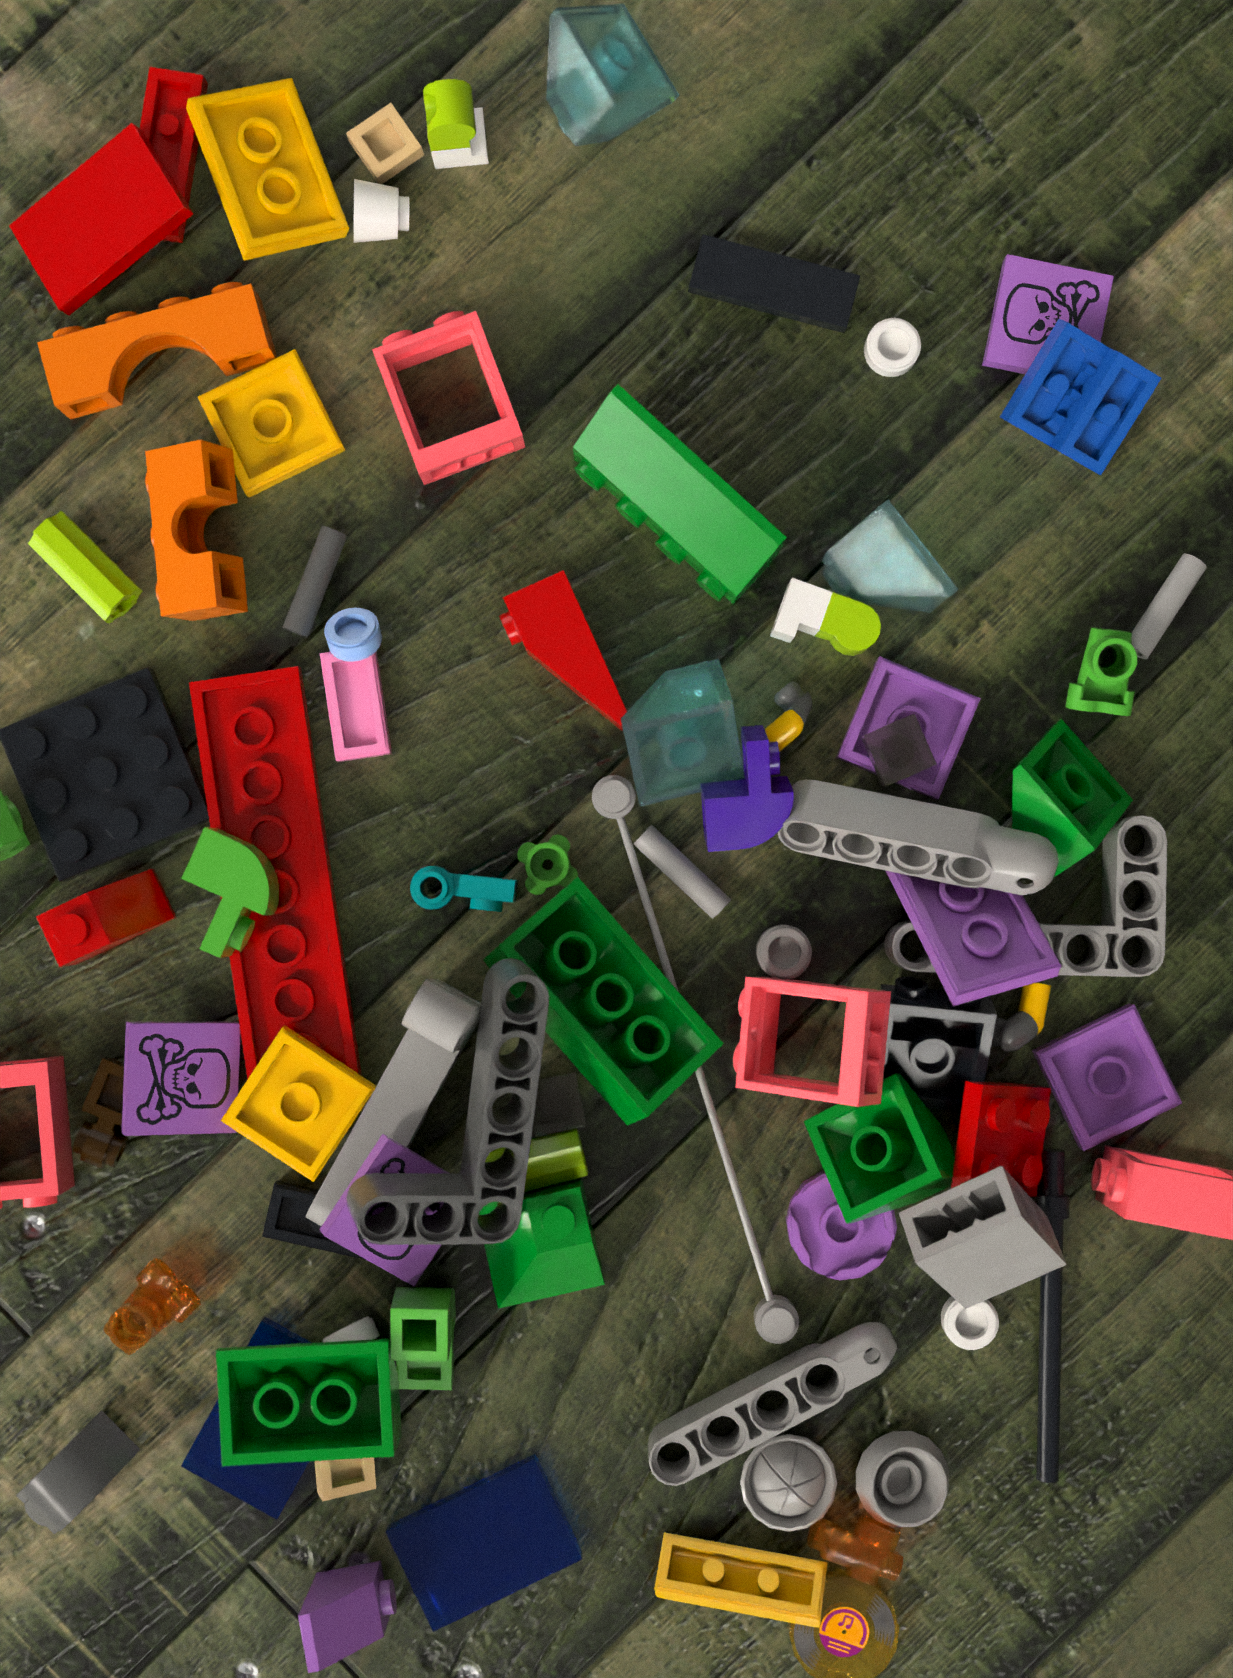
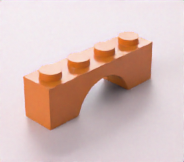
M228 282L214 287L211 290V294L192 300L188 297H173L162 301L158 305L159 309L141 314L133 311L119 312L107 317L106 323L87 329L82 326H69L55 331L52 334L53 338L37 342L54 406L69 419L122 406L125 387L134 369L145 358L163 349L187 348L198 351L213 360L226 376L255 369L277 358L262 300L251 283L243 285L240 282Z

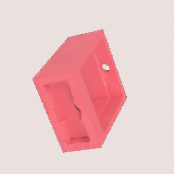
M453 311L444 314L433 322L434 327L413 334L412 330L393 333L382 341L383 346L372 349L418 474L424 485L525 448L523 434L476 311L466 315L463 311ZM472 344L500 420L424 448L396 372Z
M745 977V988L741 991L738 1001V1011L742 1018L740 1042L736 1046L733 1055V1067L737 1073L735 1088L855 1107L881 1104L891 991L774 977ZM781 994L846 1002L839 1083L774 1073Z
M64 1056L0 1062V1088L35 1085L43 1178L0 1182V1208L3 1207V1200L23 1199V1207L28 1208L55 1204L58 1202L57 1195L75 1186Z
M1105 1145L1103 1159H1096L1091 1176V1187L1093 1191H1096V1200L1124 1219L1233 1240V1170Z

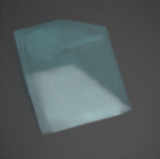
M624 4L556 8L551 13L546 100L557 116L561 130L571 139L574 146L608 142L670 105L680 96Z
M889 500L875 509L831 547L822 559V562L827 567L822 573L831 588L839 595L844 596L848 594L851 599L867 605L930 613L958 591V588Z
M719 659L665 671L621 718L640 807L701 792L700 783L744 779L733 700Z

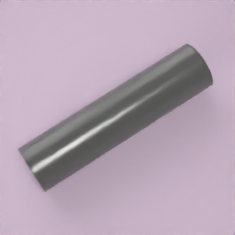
M321 527L282 628L308 638L347 539L345 534L329 527Z

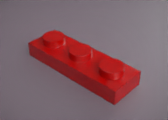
M149 67L140 129L189 205L199 141L186 106L188 98L207 95L208 83L204 75ZM186 221L163 240L183 243Z

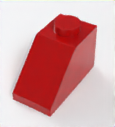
M149 869L89 891L36 916L59 967L80 964L177 918L154 869Z

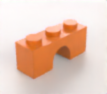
M200 439L145 451L147 465L145 483L150 497L152 518L150 537L155 550L157 571L156 596L160 603L161 616L197 621L248 612L243 557L208 551L204 542V527L210 514L219 507L238 503L233 449Z

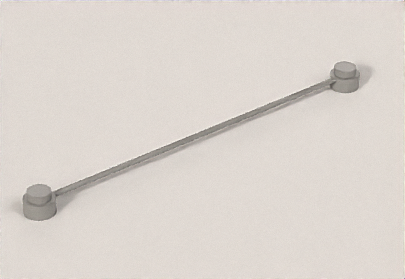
M619 775L603 777L596 783L592 791L594 808L601 816L617 820L665 977L678 991L624 818L635 804L636 795L634 787L626 778ZM701 1065L695 1071L765 1295V1298L757 1304L754 1310V1323L759 1335L767 1342L774 1344L785 1343L796 1334L799 1327V1316L795 1306L788 1298L781 1295H773Z

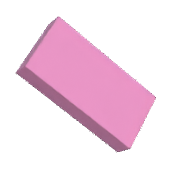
M377 651L366 659L352 662L340 660L333 656L331 652L320 653L336 761L344 762L392 754Z

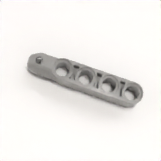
M805 779L797 781L792 785L794 791L792 810L788 819L782 824L784 826L778 832V837L785 846L800 853L962 887H984L1017 895L1033 894L1044 889L1052 882L1059 863L1057 850L1046 837L1032 832L1000 826L990 816L818 780ZM1028 878L1031 879L1033 882L1030 884H1023L1018 879Z
M866 1322L845 1331L823 1344L813 1343L804 1346L661 1421L652 1429L648 1439V1458L652 1474L658 1481L666 1485L678 1486L687 1483L832 1407L843 1398L846 1392L882 1374L889 1365L897 1350V1343L890 1329L885 1324L879 1322ZM824 1364L834 1369L831 1379L825 1384L812 1385L806 1381V1375L809 1370L816 1365ZM775 1390L783 1393L785 1400L779 1408L767 1411L757 1406V1401L764 1392ZM720 1416L730 1417L737 1423L734 1430L725 1436H716L710 1433L707 1427L712 1420ZM671 1442L680 1443L688 1450L682 1459L674 1462L663 1459L658 1452L665 1444Z

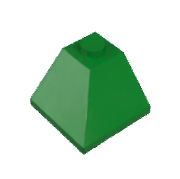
M1062 719L1053 724L1013 769L1012 828L1046 837L1055 846L1059 863L1054 877L1096 850L1133 801Z
M896 1073L883 1080L881 1104L862 1107L836 1104L804 1121L846 1224L918 1202L952 1184L955 1153L944 1128L901 1074Z
M582 1177L524 1192L521 1219L515 1233L503 1242L484 1244L498 1309L605 1285ZM491 1202L485 1205L480 1210L479 1215H485L493 1211L498 1202Z

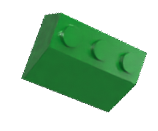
M389 1339L218 1348L216 1350L222 1466L394 1457L402 1432L399 1379L395 1362L391 1361V1344Z

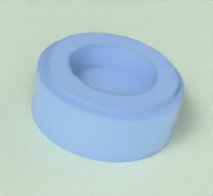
M354 607L335 613L325 625L324 634L329 650L333 656L343 661L352 662L366 659L378 650L382 642V633L377 617L371 611L364 608Z

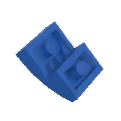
M1058 319L1000 415V418L1101 476L1162 378L1124 354L1107 347L1072 324Z

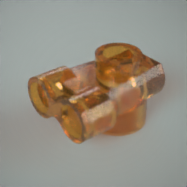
M154 1258L136 1275L137 1287L111 1315L103 1327L104 1332L110 1337L113 1344L122 1349L127 1355H133L174 1320L183 1323L201 1305L197 1294L190 1287L179 1281L173 1270L159 1258ZM133 1312L140 1314L144 1318L146 1326H141L135 1322Z
M860 1515L854 1532L842 1529L838 1524L823 1518L809 1528L807 1536L808 1546L820 1551L822 1559L847 1567L845 1572L861 1582L877 1586L880 1576L896 1581L902 1570L903 1556L895 1551L901 1533L891 1526L878 1522L873 1518Z

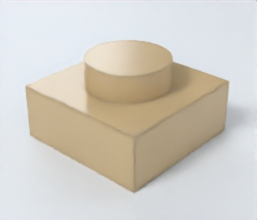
M389 103L346 133L350 144L378 184H383L424 156L422 146L392 103Z
M374 1458L315 1461L317 1493L322 1502L376 1489Z

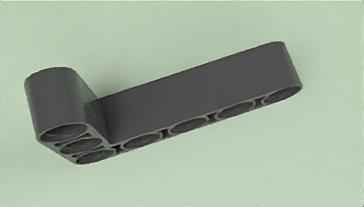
M514 958L500 960L488 970L484 980L460 1173H372L363 1175L355 1180L346 1196L347 1207L362 1238L369 1243L378 1245L495 1244L507 1240L518 1229L522 1212L549 1006V991L545 983L521 960ZM526 981L527 985L524 993L515 1000L506 1001V994L510 987L517 982ZM510 1038H520L518 1046L514 1051L506 1055L498 1054L500 1047L505 1041ZM504 1093H513L507 1105L499 1109H492L493 1102ZM497 1148H505L504 1153L499 1159L493 1162H485L490 1152ZM383 1201L389 1202L384 1211L379 1214L366 1215L367 1210L372 1205ZM435 1202H444L443 1206L436 1213L423 1215V1212L429 1205ZM491 1202H498L493 1211L485 1215H479L480 1210L485 1205Z

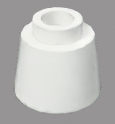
M354 179V243L398 239V231H409V197L399 196V189L397 187Z

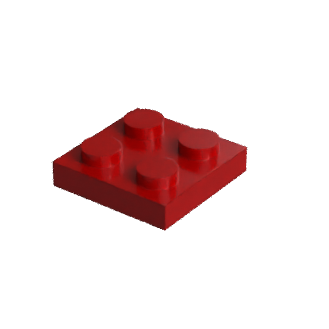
M965 1081L951 1189L1003 1166L1030 1197H1037L1038 1183L1043 1173L1041 1160L1045 1130L1050 1119L1049 1100L1051 1088L1034 1084Z

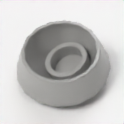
M892 1431L875 1439L862 1453L856 1468V1491L863 1508L876 1521L893 1528L917 1527L930 1521L942 1509L949 1490V1467L942 1451L928 1437L913 1431Z
M786 1434L772 1437L753 1449L743 1465L740 1485L743 1501L754 1518L769 1528L790 1532L808 1528L824 1517L834 1502L837 1479L834 1464L822 1447L806 1437Z

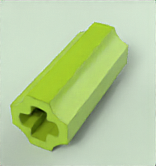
M60 511L56 515L46 518L33 531V536L28 544L106 623L110 624L115 619L124 616L137 603V599L143 591L65 512Z
M577 1128L531 1139L524 1192L588 1176L586 1158ZM497 1148L490 1152L485 1162H493L499 1159L504 1153L505 1148Z

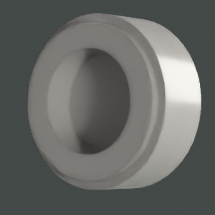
M783 924L770 927L760 936L756 945L758 964L764 972L774 978L793 979L801 975L811 961L812 948L809 939L801 930L790 925Z

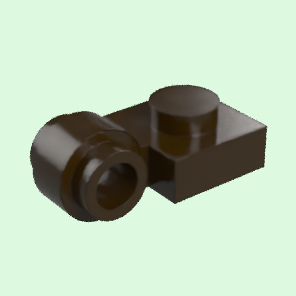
M110 1057L102 1058L82 1107V1111L98 1116L99 1119L95 1124L89 1121L83 1123L72 1149L73 1152L81 1154V1161L101 1169L105 1165L115 1168L128 1142V1136L120 1134V1128L117 1127L118 1125L122 1126L124 1063Z

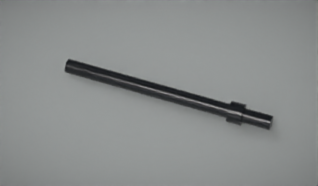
M1043 1149L1042 1192H1037L1036 1204L1048 1216L1063 1254L1064 1219L1069 1218L1070 1195L1064 1193L1065 1151ZM1063 1267L1040 1276L1036 1479L1045 1483L1059 1481Z

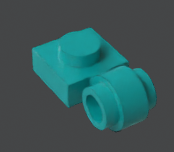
M440 866L421 868L414 874L410 883V892L413 900L422 908L429 910L443 908L452 901L454 896L471 898L470 909L502 912L503 902H516L518 880L450 873ZM431 877L437 878L442 884V892L436 898L429 897L424 888L426 881Z

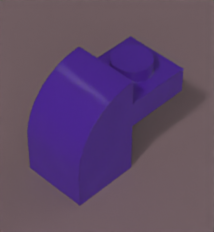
M763 725L741 727L744 779L700 783L703 833L708 852L747 849L760 845L780 831L784 826L782 824L791 813L794 791L788 776L771 777V775H780L779 747L777 741L769 742Z

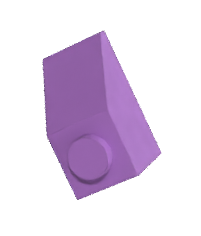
M381 1561L316 1573L298 1614L308 1673L321 1671L384 1637L390 1615L396 1614L397 1602L393 1580H384Z

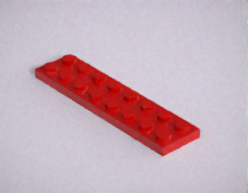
M299 666L189 682L210 827L218 828L247 841L261 850L273 865L279 883V901L275 914L264 916L252 910L249 918L255 921L253 932L242 951L234 949L232 956H229L247 1079L284 1026L298 1033L362 1076L302 669Z

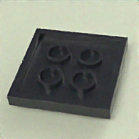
M149 667L0 729V741L59 882H66L209 822L205 792L155 672Z

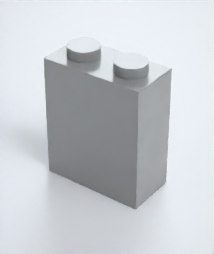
M1003 1166L899 1212L915 1263L965 1309L1067 1265L1048 1216Z

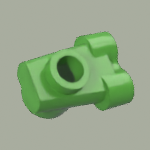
M1091 627L1077 683H1069L1066 708L1131 716L1135 691L1129 690L1128 684L1129 677L1137 665V653L1131 645L1132 632ZM1109 646L1112 650V659L1108 664L1099 666V655L1105 647Z

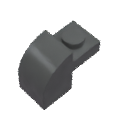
M101 1410L16 1496L24 1503L28 1516L34 1522L41 1526H46L55 1534L64 1529L107 1486L140 1449Z

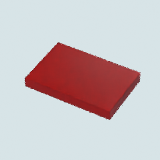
M131 123L12 222L9 227L57 308L70 316L194 213L143 131Z

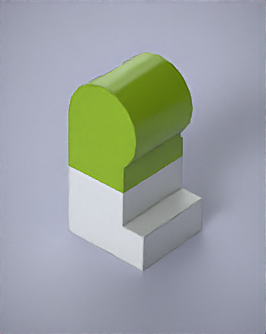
M443 79L425 86L423 98L426 112L427 138L435 169L489 164L483 108H474L471 85L463 80Z
M792 578L787 585L770 636L791 643L797 630L830 641L835 650L844 655L854 656L862 654L876 642L880 635L881 623L875 610L865 603Z

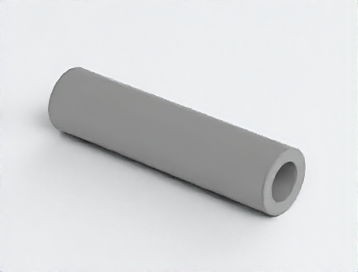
M1186 553L1181 556L1133 629L1131 645L1134 647L1137 657L1141 659L1149 657L1201 578L1207 566L1200 559Z
M653 825L633 844L712 919L730 902L731 899Z

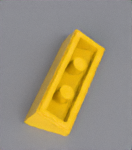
M664 1532L654 1590L656 1596L662 1599L811 1627H820L828 1562Z

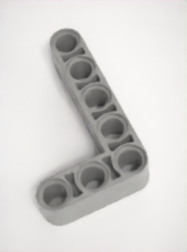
M1142 815L1119 818L1103 839L1101 925L1038 923L1061 964L1058 975L1143 977L1157 971L1163 963L1166 932L1167 837L1162 825L1152 817ZM1132 826H1135L1142 832L1145 841L1142 851L1136 856L1129 853L1124 844L1125 834ZM1132 881L1140 885L1144 895L1141 905L1134 911L1127 908L1123 899L1124 889ZM901 921L892 926L887 932L884 941L885 953L889 960L896 966L906 970L936 972L925 949L919 958L912 961L906 960L900 952V941L904 934L915 930L911 921ZM1080 934L1088 944V953L1082 962L1073 964L1067 957V944L1071 938ZM1135 936L1142 944V956L1135 964L1128 965L1123 959L1122 948L1127 939Z
M426 979L401 1023L408 1030L306 1214L307 1219L320 1226L323 1225L382 1134L387 1135L409 1149L479 1022L481 1002L439 979Z

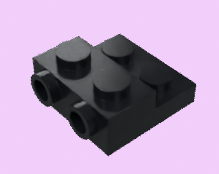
M900 977L895 980V985L881 984L880 990L891 991L883 1080L896 1073L901 1074L927 1108L961 1112L965 1081H985L997 1018L991 996L953 1006L946 991L928 989V984L918 978Z

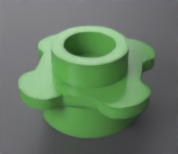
M553 835L549 842L537 845L526 842L519 848L517 856L519 861L525 864L528 876L525 881V887L530 893L541 895L549 887L556 885L566 887L578 877L576 868L570 864L568 856L570 842L566 837ZM549 859L553 862L552 869L545 870L543 868L544 860Z

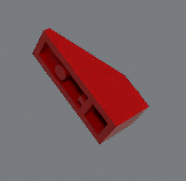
M564 570L504 596L503 599L508 612L499 615L512 646L523 642L529 656L622 731L631 727L632 721Z

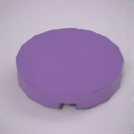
M824 1170L808 1178L800 1185L790 1199L786 1216L788 1239L800 1261L812 1271L814 1270L816 1273L825 1275L827 1278L839 1281L860 1278L879 1267L891 1248L892 1240L894 1242L897 1230L894 1210L846 1224Z

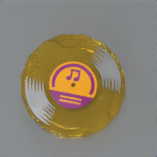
M840 1569L827 1572L820 1627L788 1622L787 1627L794 1656L805 1671L814 1678H874L886 1669L897 1650L899 1625L893 1604L877 1582L860 1572Z

